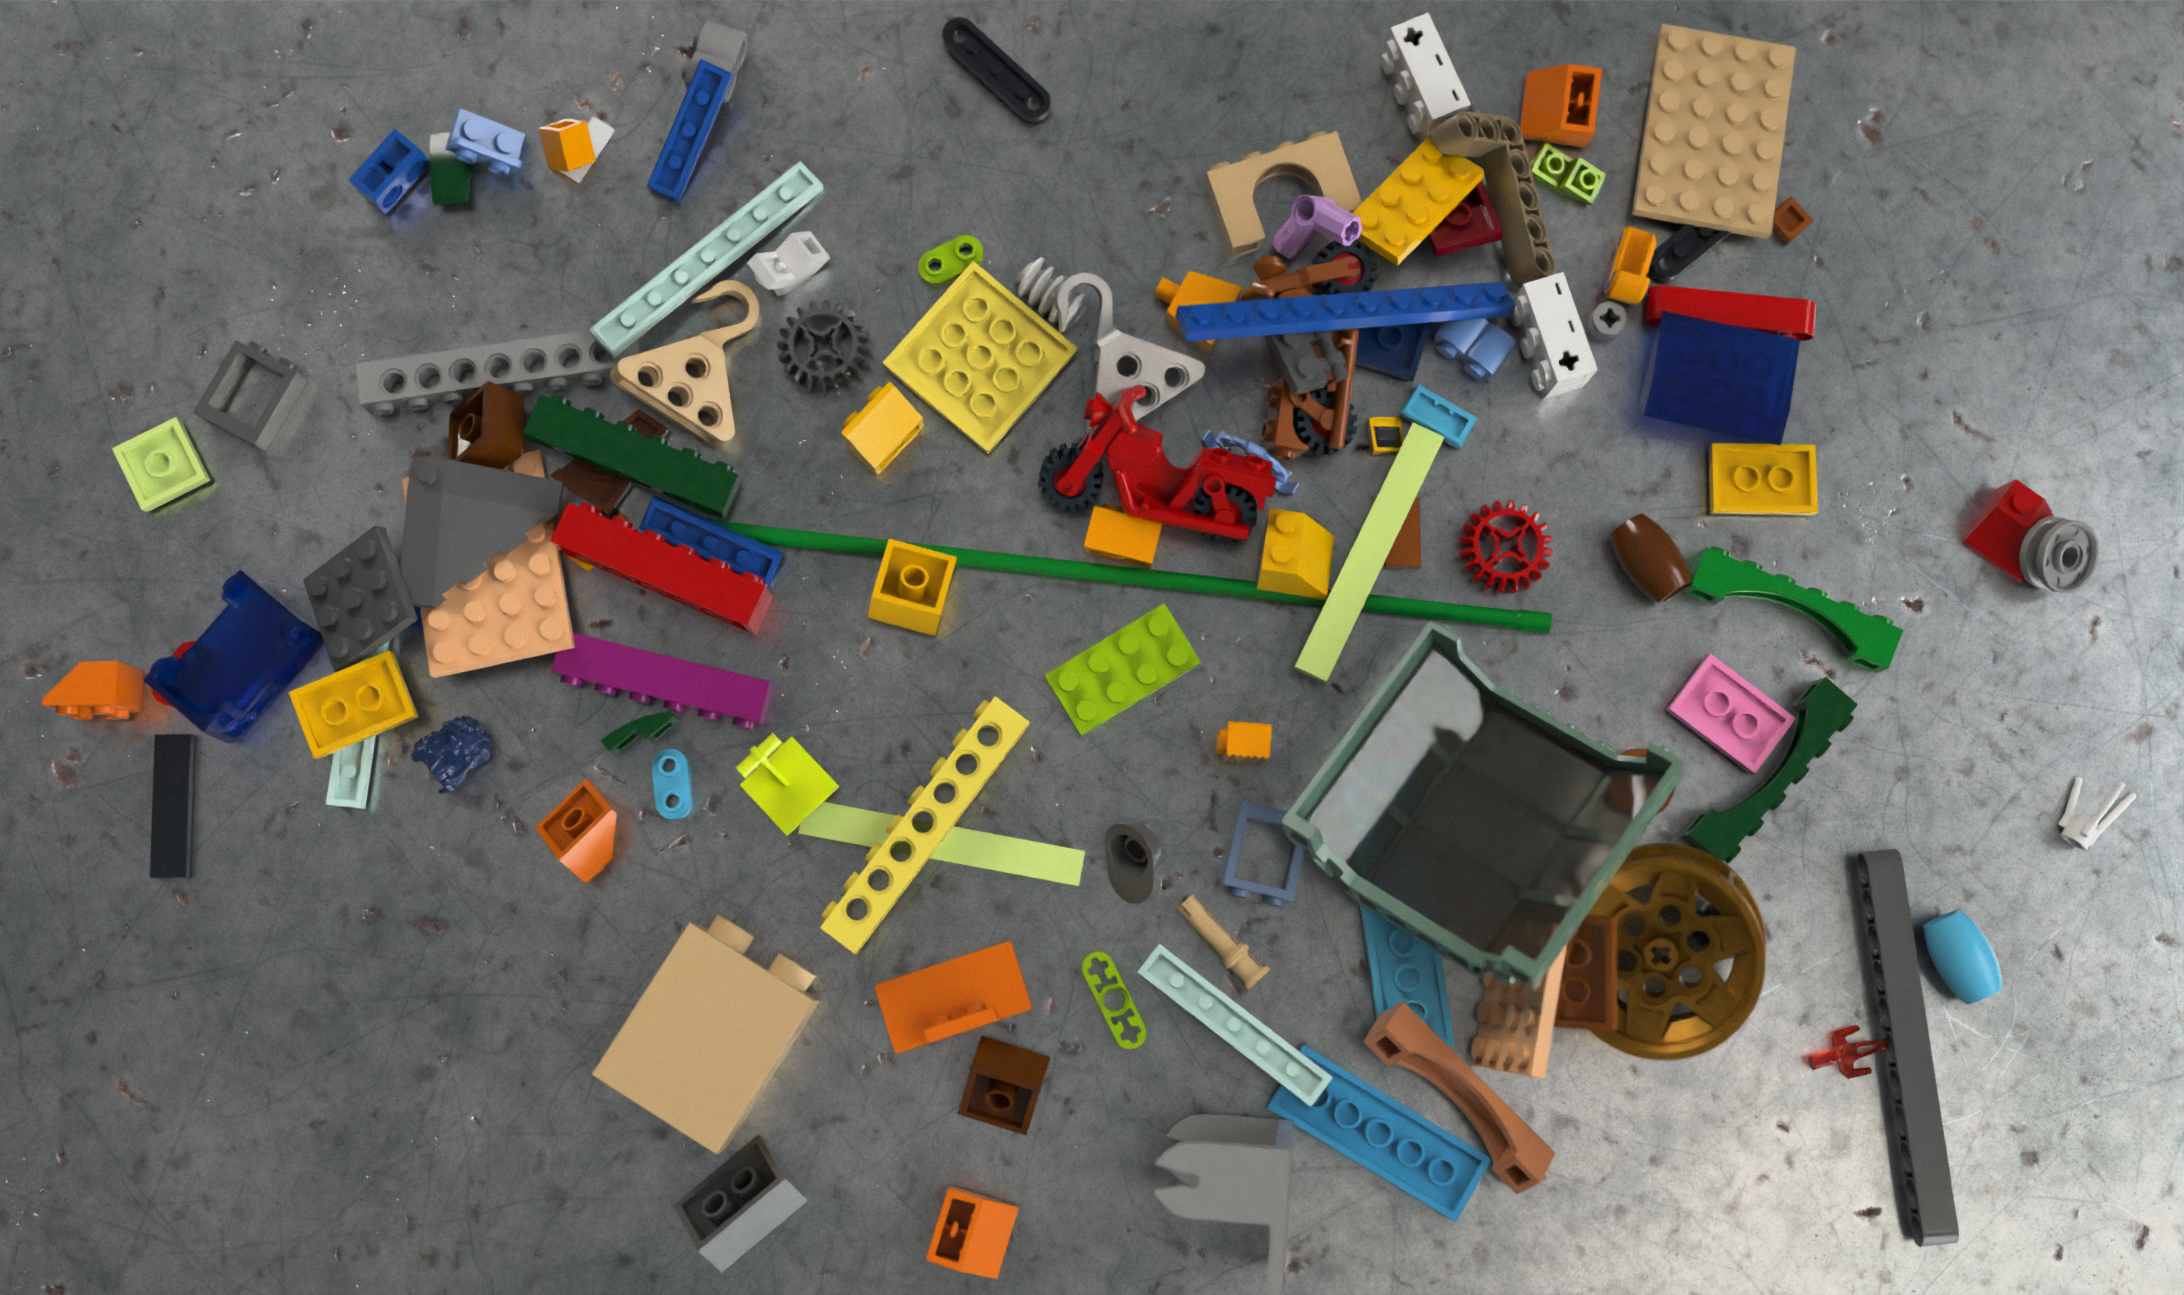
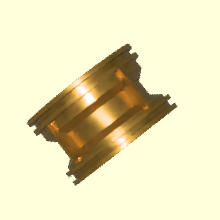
M1652 843L1633 847L1588 912L1591 915L1616 916L1617 954L1622 951H1629L1637 958V964L1633 967H1624L1617 960V989H1626L1628 991V1004L1617 997L1616 1030H1590V1032L1611 1047L1639 1058L1667 1061L1694 1057L1710 1051L1728 1040L1747 1021L1756 1006L1765 976L1766 932L1762 913L1754 895L1743 879L1732 868L1715 856L1694 847L1675 843ZM1601 865L1586 879L1574 900H1578ZM1655 884L1647 903H1641L1625 893L1639 886ZM1696 894L1707 900L1720 915L1697 916L1695 912ZM1666 905L1676 906L1681 912V918L1675 922H1668L1662 918L1660 909ZM1631 915L1639 916L1644 921L1645 928L1640 932H1632L1625 926V918ZM1700 930L1705 932L1710 942L1700 948L1693 946L1688 940L1689 934L1693 931ZM1656 945L1660 949L1665 945L1669 947L1668 956L1656 954L1654 946ZM1734 955L1731 972L1727 981L1724 982L1713 965ZM1688 966L1695 967L1700 971L1702 977L1695 983H1689L1681 977V970ZM1652 976L1659 977L1664 981L1665 989L1662 992L1653 993L1646 988L1645 980ZM1678 1002L1692 1010L1682 1014L1671 1015L1675 1004Z

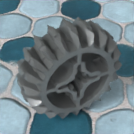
M828 300L823 301L822 309H817L815 302L811 301L809 303L810 312L805 313L803 308L798 307L799 319L797 320L791 316H788L786 319L791 329H780V335L785 340L778 341L777 347L785 352L781 353L778 359L780 363L787 364L783 369L787 376L795 374L793 377L795 385H800L805 381L806 391L811 392L815 384H818L820 394H825L826 385H831L834 393H838L839 382L843 381L845 386L851 387L852 382L849 377L851 374L856 378L862 377V372L857 366L867 367L869 365V360L863 355L872 352L871 345L865 343L870 340V334L868 331H861L865 327L862 319L854 321L856 314L853 309L843 314L844 307L840 302L835 306L834 310H831ZM818 324H831L823 331H817L812 328ZM845 331L851 336L853 342L848 358L838 348L843 340L842 335ZM801 337L806 339L807 344L810 346V350L806 354L807 360L803 364L797 358V345ZM817 343L822 344L824 346L830 344L831 350L833 352H831L830 350L827 351L826 349H822L821 351H819ZM827 363L838 367L830 371H814V369L818 370Z

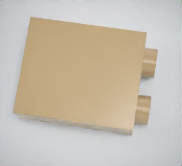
M719 914L709 929L700 924H688L592 1073L593 1076L715 1154L721 1153L728 1148L820 1000L806 992L815 978L813 973L781 953H778L769 968L745 953L755 937Z

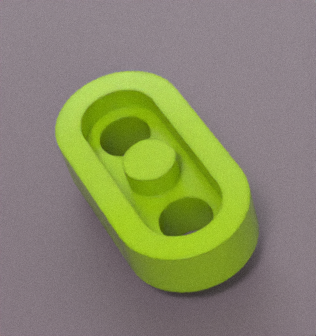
M961 235L926 252L918 263L921 280L928 286L941 287L956 280L972 261L980 266L984 257L982 244L974 236ZM963 247H969L972 249V253L964 256L960 254V250ZM933 262H938L942 265L938 271L929 269L930 264Z

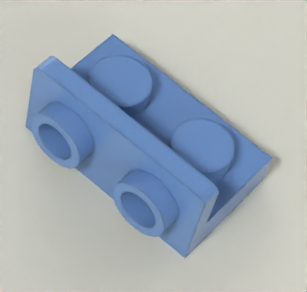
M459 108L455 112L445 150L455 153V158L466 163L479 162L487 165L488 170L494 174L508 176V174L511 175L521 169L522 161L518 159L525 133Z

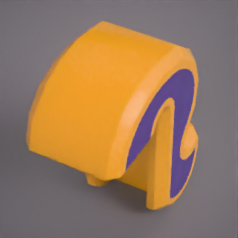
M1629 226L1622 230L1604 286L1606 297L1634 306L1641 302L1651 280L1646 276L1657 244L1655 234Z

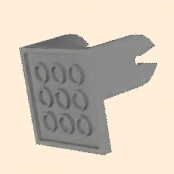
M1212 1114L1190 1115L1177 1122L1165 1135L1182 1142L1167 1149L1154 1163L1155 1165L1170 1169L1173 1175L1185 1184L1153 1189L1154 1194L1162 1205L1173 1214L1188 1219L1270 1225L1267 1295H1283L1287 1257L1294 1120Z

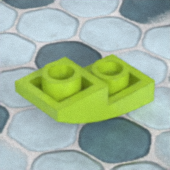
M1547 142L1539 145L1530 163L1533 179L1587 205L1593 204L1607 174L1584 159L1578 157L1573 160Z

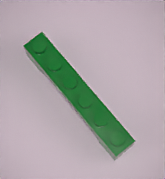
M1712 546L1710 548L1706 547L1697 553L1690 571L1692 583L1683 592L1714 605L1724 600L1725 597L1736 596L1761 598L1786 605L1810 617L1824 627L1846 651L1845 660L1876 673L1889 668L1903 629L1893 626L1894 622L1891 619L1881 615L1869 616L1860 612L1861 608L1851 602L1841 601L1838 603L1829 599L1828 594L1820 589L1812 587L1805 589L1795 585L1796 581L1789 576L1783 574H1775L1774 576L1762 571L1763 566L1749 560L1741 562L1730 557V552L1725 549Z

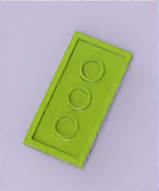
M1163 603L1045 674L1044 678L1079 735L1083 736L1201 664V661L1167 606Z

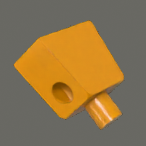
M1188 271L1181 286L1163 277L1155 290L1154 296L1170 304L1166 312L1165 321L1182 334L1175 317L1178 306L1238 302L1242 287L1194 271ZM1217 340L1192 342L1210 354Z

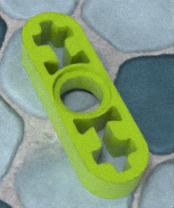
M1104 952L1089 954L1082 963V973L1116 1042L1125 1049L1140 1047L1146 1039V1027L1113 960ZM1096 957L1099 962L1106 961L1108 963V967L1104 969L1107 979L1109 980L1112 976H1115L1117 984L1107 985L1099 993L1095 988L1096 984H1102L1098 975H1090L1088 973V969L1092 966L1091 960ZM1110 990H1118L1124 995V1005L1118 1011H1110L1104 1005V996ZM1129 1008L1133 1012V1016L1126 1017L1132 1027L1138 1025L1140 1028V1032L1136 1034L1137 1041L1135 1043H1131L1129 1039H1121L1120 1034L1124 1032L1121 1021H1118L1116 1025H1113L1111 1017L1120 1016Z

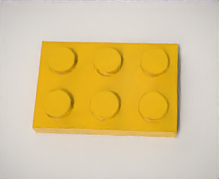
M1711 443L1708 446L1710 514L1815 515L1818 513L1816 444Z
M390 650L288 692L315 759L323 758L419 718L395 655Z

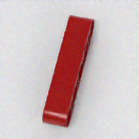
M1663 285L1648 288L1646 324L1651 327L1787 341H1808L1814 339L1816 303L1811 300Z

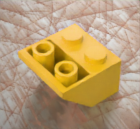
M890 381L884 388L881 386L875 388L866 400L867 406L860 413L857 411L853 412L842 425L844 430L841 434L846 448L876 476L883 471L924 427L921 415Z

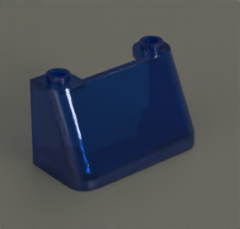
M241 569L236 575L228 578L223 585L222 599L228 605L181 659L176 656L158 659L151 666L150 673L143 680L203 733L226 743L237 742L247 734L318 652L324 642L321 632Z

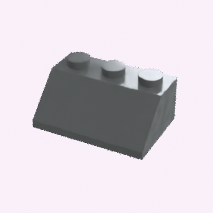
M757 1135L673 1206L697 1251L722 1273L808 1200L792 1174L760 1135Z

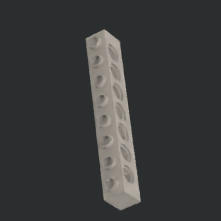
M589 330L355 363L359 403L369 413L372 412L373 415L382 416L392 414L394 412L393 409L407 407L408 410L416 411L427 409L429 407L428 404L442 402L443 405L448 406L463 403V399L469 398L487 381L521 395L531 394L533 389L544 387L547 390L566 389L568 384L578 382L588 386L602 383V379L610 378L611 369L622 358L643 352L641 337L607 363L598 362L600 354L606 350L593 338ZM569 356H579V362L576 366L572 368L564 367V362ZM537 360L544 361V367L541 371L537 373L529 372L533 362ZM502 365H509V372L506 376L495 378L497 368ZM474 370V377L471 381L460 383L461 375L465 371ZM433 375H439L438 384L432 388H426L427 379ZM398 380H404L403 389L397 393H391L392 385Z

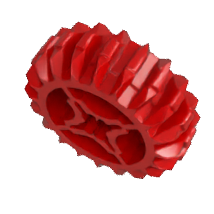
M1499 500L1494 501L1492 510L1486 504L1482 505L1479 508L1480 515L1473 512L1469 516L1471 524H1464L1461 528V531L1467 536L1460 537L1458 544L1468 549L1460 551L1458 557L1460 559L1469 558L1470 560L1463 566V571L1467 572L1474 569L1477 572L1471 578L1474 583L1481 577L1484 578V590H1488L1495 583L1497 594L1504 592L1506 584L1511 594L1518 592L1519 585L1525 590L1531 587L1530 579L1538 582L1542 578L1539 570H1547L1550 566L1544 558L1551 557L1553 550L1544 547V545L1552 542L1553 538L1550 535L1542 536L1541 533L1548 528V523L1545 522L1537 525L1535 520L1539 517V512H1534L1529 517L1525 514L1528 510V505L1522 504L1518 511H1516L1513 500L1507 502L1505 510ZM1505 521L1518 527L1513 531L1506 532L1498 526L1492 527L1490 523ZM1480 533L1485 536L1484 541L1490 548V554L1485 561L1479 550ZM1525 534L1531 544L1530 561L1526 558L1527 553L1521 547V539ZM1514 536L1515 540L1510 544L1512 547L1496 558L1495 555L1500 551L1499 547ZM1504 562L1513 568L1517 566L1521 571L1502 573L1493 569V567L1498 563Z

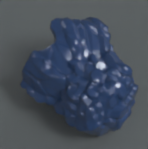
M471 716L456 717L445 722L439 732L433 731L414 744L411 759L413 762L423 761L427 765L435 779L444 787L438 791L440 794L450 793L462 784L466 773L472 768H478L490 759L492 744L489 741L492 737L488 731L483 729L479 721Z

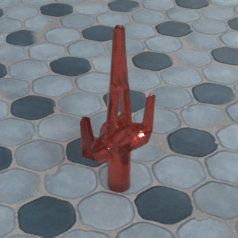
M1858 1025L1834 1031L1831 1039L1834 1050L1809 1056L1808 1062L1812 1070L1838 1064L1840 1072L1847 1079L1871 1074L1872 1070L1870 1067L1854 1069V1062L1888 1048V1039L1848 1043L1845 1037L1859 1031L1860 1028ZM1876 1045L1873 1049L1858 1053L1857 1048Z

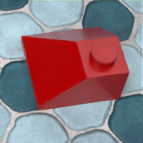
M2014 479L1999 487L1962 543L2016 581L2022 582L2024 576L2020 570L2019 560L2022 541L2028 530L2037 521L2049 516L2054 517L2043 497L2017 479Z

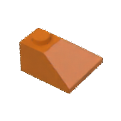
M585 778L535 829L557 859L586 884L595 875L599 874L613 857L616 812L591 781Z

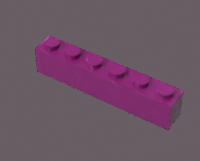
M573 633L575 648L556 653L552 672L561 676L560 682L563 684L581 688L582 682L595 685L594 691L615 696L617 690L629 693V700L648 705L650 700L654 699L664 702L663 708L671 711L684 713L686 707L698 710V717L717 722L719 716L733 719V726L753 730L754 724L764 726L774 685L767 680Z

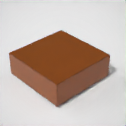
M1790 196L1775 209L1772 232L1786 246L1810 226L1814 220Z

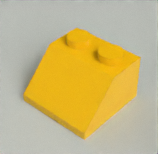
M1270 508L1264 531L1257 589L1326 600L1334 535L1305 513Z
M889 538L871 596L867 618L936 636L957 557Z

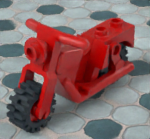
M1136 385L1124 390L1112 407L1099 392H1096L1095 399L1088 398L1084 419L1090 420L1089 427H1092V429L1079 447L1078 443H1072L1071 448H1067L1066 443L1060 444L1059 450L1054 447L1050 450L1049 456L1046 455L1043 460L1038 486L1039 488L1042 487L1041 495L1043 498L1049 496L1048 503L1051 506L1056 502L1060 503L1059 510L1064 511L1065 506L1068 505L1070 506V512H1076L1079 505L1083 510L1088 508L1089 502L1092 504L1095 502L1097 494L1099 495L1104 478L1102 461L1098 463L1097 461L1106 448V454L1121 505L1127 515L1203 532V536L1206 539L1213 535V542L1218 544L1220 538H1225V545L1231 544L1232 538L1236 539L1237 543L1242 540L1247 541L1252 527H1255L1258 509L1263 510L1266 496L1273 498L1277 477L1271 476V461H1266L1262 457L1255 455L1242 456L1233 454L1222 448L1209 449L1202 447L1187 468L1173 466L1166 458L1163 450V435L1137 423L1132 412L1134 401L1146 395V388L1142 385ZM1204 481L1203 488H1200V489H1199L1198 494H1197V497L1194 496V494L1196 493V491L1198 490V488L1200 487V485H1201L1202 482Z

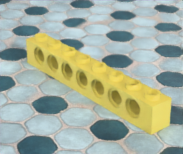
M996 696L991 702L985 699L973 714L977 721L969 731L963 728L951 743L955 750L949 758L945 759L942 756L936 762L929 773L933 776V779L927 787L924 788L920 785L908 800V803L912 805L904 817L898 814L886 829L890 836L882 846L876 843L864 858L868 865L860 875L854 872L842 887L846 894L838 904L832 901L820 916L824 921L820 928L854 954H858L1029 727L1030 722ZM985 728L994 729L999 735L997 742L992 746L982 745L978 741V734L981 730ZM964 756H970L977 762L976 770L970 775H963L956 769L958 760ZM950 785L954 788L955 797L950 803L942 804L935 799V791L939 786ZM921 813H927L933 817V826L925 833L917 832L913 827L915 817ZM898 842H906L912 849L911 856L904 862L895 861L891 854L893 846ZM880 870L887 872L890 878L888 887L882 891L873 890L870 886L871 875ZM857 899L863 900L868 908L866 916L861 920H853L848 914L850 903Z

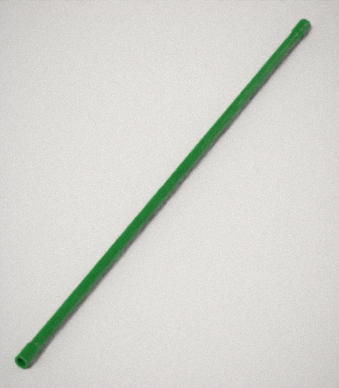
M707 518L765 544L883 557L888 543L886 539L717 521ZM904 542L957 557L955 565L1323 607L1326 602L1323 599L1257 589L1258 581ZM1373 594L1368 595L1361 610L1509 627L1520 631L1547 634L1550 632L1552 615L1548 612L1522 609L1515 611Z

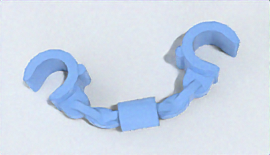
M1209 429L1202 439V445L1205 448H1222L1231 452L1234 446H1238L1245 450L1247 455L1262 457L1266 461H1271V476L1277 477L1275 491L1282 495H1293L1300 484L1299 482L1287 481L1291 471L1283 468L1278 461L1266 452V449L1253 441L1248 442L1235 436H1229L1224 431H1221L1218 437L1215 438Z

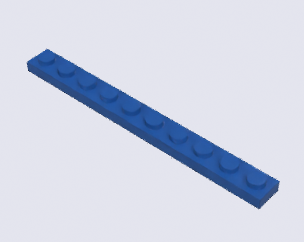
M1504 281L1185 305L1178 306L1175 317L1185 342L1512 316L1516 305Z

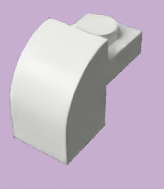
M810 231L791 233L775 251L755 254L747 264L753 270L756 280L762 286L766 287L767 290L773 289L778 296L791 292L811 278L830 259V256Z

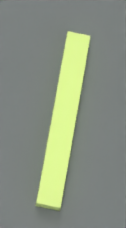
M1414 422L1412 423L1293 669L1326 684L1444 440L1443 436Z
M823 802L800 824L798 834L872 848L876 843L882 846L890 836L886 829L896 815ZM918 819L913 821L914 829L920 833L928 832L933 826V822ZM953 826L929 859L1079 887L1085 851ZM898 842L893 846L892 852L911 855L912 849L908 843Z

